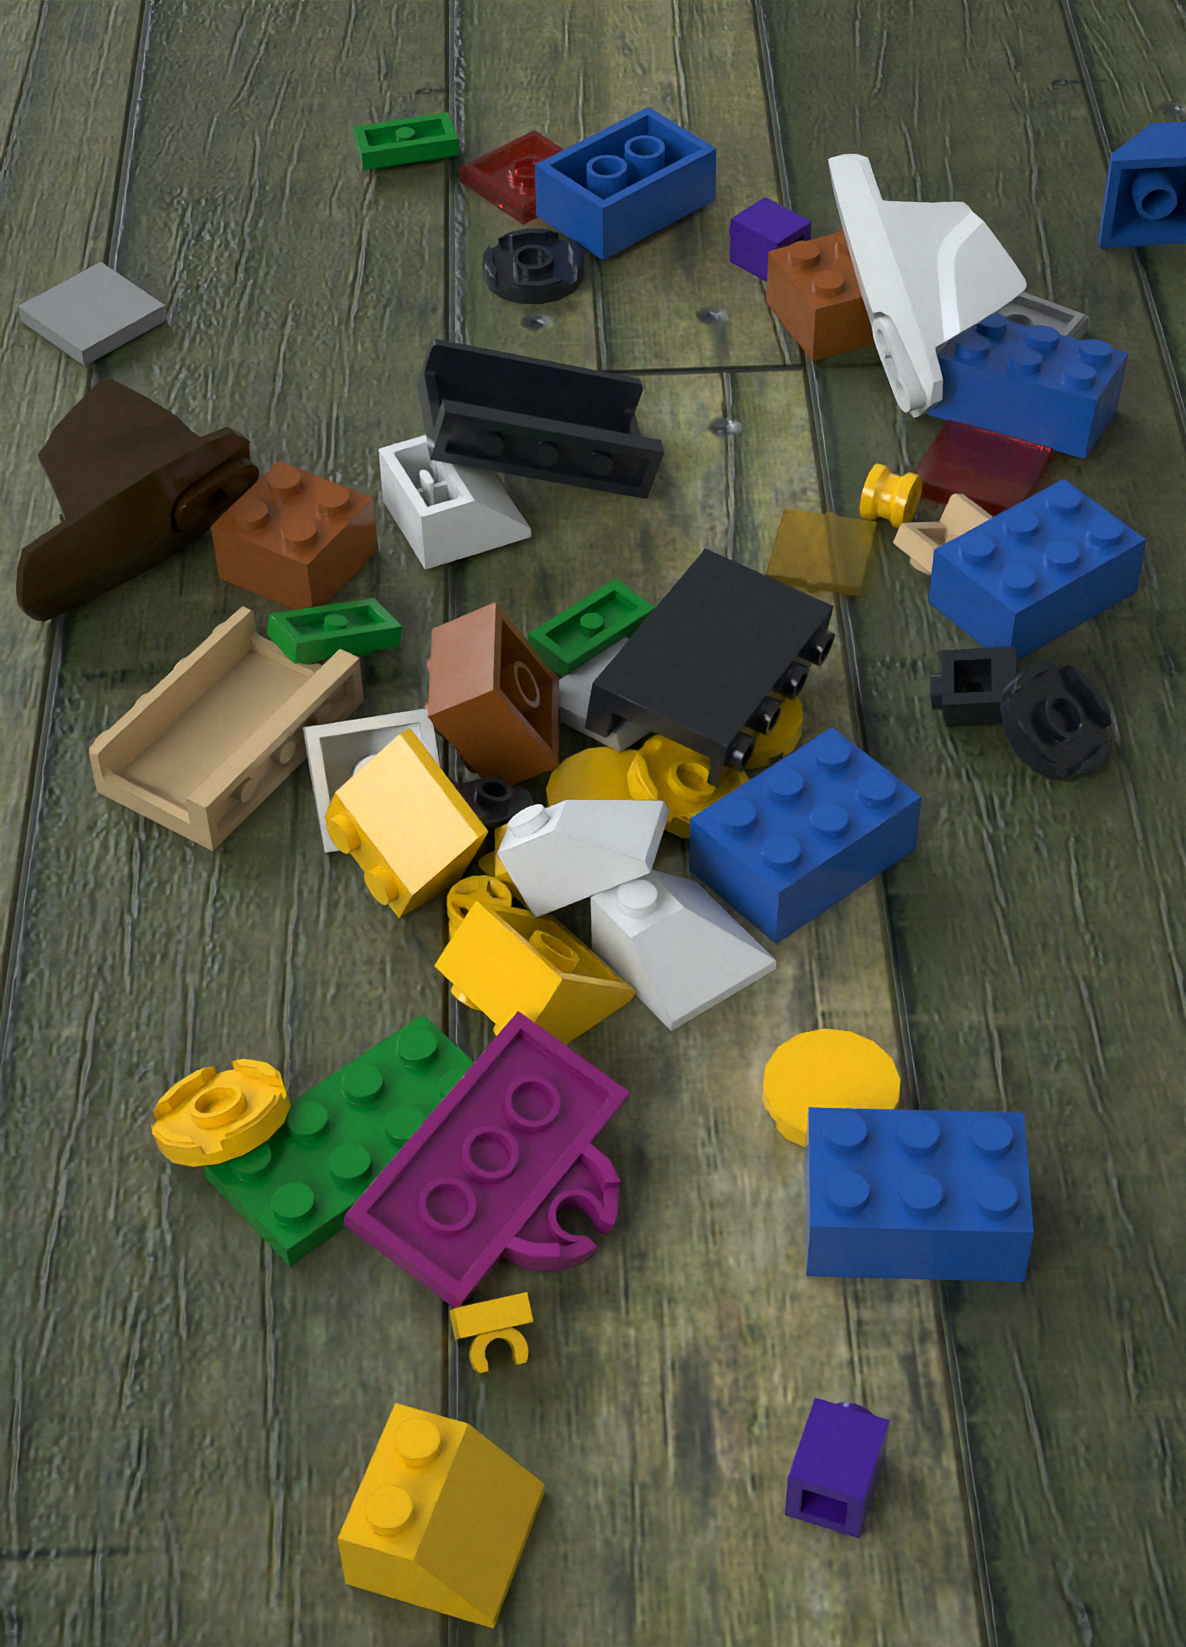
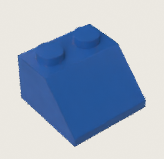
M1186 122L1151 123L1110 155L1098 236L1099 248L1186 244Z

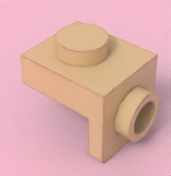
M953 494L939 522L902 523L893 543L911 557L910 563L914 568L927 575H931L934 549L993 517L964 494Z

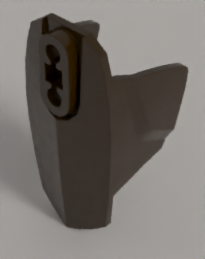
M112 379L100 380L57 424L45 446L38 454L41 467L52 486L62 514L59 515L61 523L22 548L16 580L17 603L20 609L33 620L48 621L137 577L200 538L258 481V467L250 459V441L243 434L229 427L200 437L192 432L179 417L142 394Z

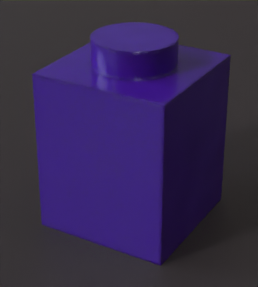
M764 197L731 218L729 262L767 282L768 251L786 247L798 241L811 240V221Z
M815 1398L788 1474L785 1515L860 1538L884 1464L890 1420L874 1416L868 1409L854 1403L841 1402L835 1404Z

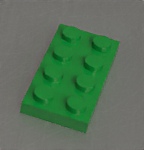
M422 1014L292 1101L285 1122L267 1141L245 1155L220 1164L203 1166L205 1177L272 1249L291 1266L346 1227L344 1220L349 1209L474 1062Z

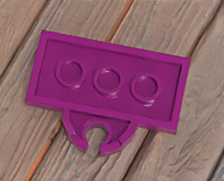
M517 1011L345 1215L344 1225L453 1308L465 1305L501 1258L527 1270L558 1272L581 1265L593 1257L597 1246L588 1236L571 1235L562 1230L556 1220V1214L568 1208L580 1209L591 1218L596 1231L609 1236L618 1214V1187L621 1181L610 1159L593 1144L626 1104L630 1091Z

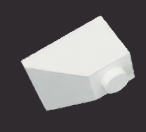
M428 708L303 727L312 788L325 853L340 851L331 840L326 828L327 821L324 819L335 792L400 733L411 728L440 767L434 726L427 717Z
M565 800L545 809L541 804L533 805L523 809L511 818L497 855L536 918L651 873L670 811L664 801Z
M651 870V873L591 897L592 950L637 990L635 994L670 1031H673L776 969V960L696 881Z

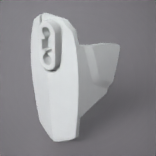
M842 154L828 159L834 196L860 292L872 326L876 348L901 410L905 413L910 412L913 418L928 413V410L934 408L943 398V377L937 355L949 340L988 318L1020 295L1027 287L1026 280L986 223L966 203L883 201L868 157L859 154Z

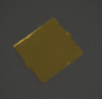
M784 509L766 576L788 586L806 588L809 593H816L818 590L860 596L877 522L840 517L831 511L819 514Z

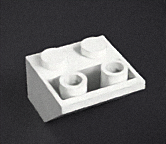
M426 435L378 449L383 502L425 570L531 537V528L493 471L430 460Z

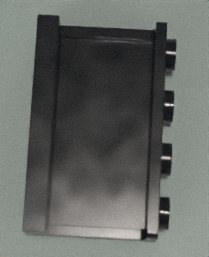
M433 339L429 344L417 388L430 460L647 499L662 461L664 449L661 440L641 436L635 416V411L643 391L642 381L639 378L439 339Z
M705 548L592 683L585 729L607 738L622 718H626L707 756L711 761L707 783L720 788L732 770L739 773L744 770L753 754L756 738L759 734L769 736L781 715L783 702L786 698L792 701L797 699L806 683L810 666L812 664L821 666L827 658L835 637L833 632L828 631L834 606Z

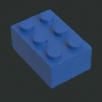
M647 107L535 164L537 217L600 259L605 260L715 200L716 148Z
M995 312L980 323L949 340L937 355L943 377V398L934 408L928 410L927 415L1085 459L1117 411L1129 353L1113 349L1110 344L1101 340L1088 339L1083 341L1060 335L1056 329L1049 326L1036 325L1030 327L1008 321L1005 316Z
M1062 479L934 549L928 602L983 647L1016 646L1018 661L1136 593L1146 539L1071 483Z
M831 727L690 818L689 871L777 944L916 849L922 797Z
M808 1107L805 1146L806 1276L1025 1282L1034 1229L1024 1113Z

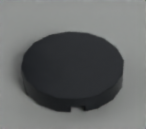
M526 228L512 231L498 238L497 246L491 249L489 245L484 251L482 261L483 280L488 289L494 294L515 303L544 304L557 301L575 292L583 282L584 253L577 242L569 238V243L558 239V232L549 229Z
M1042 659L1014 674L1003 689L1000 712L1004 732L1015 753L1034 772L1052 781L1072 782L1101 767L1111 752L1112 739L1107 741L1108 733L1106 729L1108 725L1112 724L1110 712L1098 688L1080 670L1070 665L1061 668L1058 665L1051 664L1055 660Z

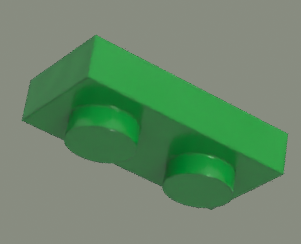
M448 112L353 126L354 144L363 170L374 168L385 170L400 164L420 161L436 162L446 157L459 156L458 137Z
M615 578L528 633V642L551 669L564 677L624 637L630 639L656 607Z
M375 598L271 613L269 614L267 635L294 664L311 665L320 663L323 659L331 658L339 649L352 655L367 656L378 650L400 647L403 626Z

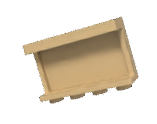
M244 606L240 607L229 619L220 623L213 630L212 634L189 656L182 658L175 665L174 669L149 693L143 694L136 701L135 705L110 729L103 731L89 748V757L97 792L214 851L307 758L303 727L345 721L364 702L359 657L339 649L324 665L319 663L311 665L294 664L274 642L258 634L254 611Z

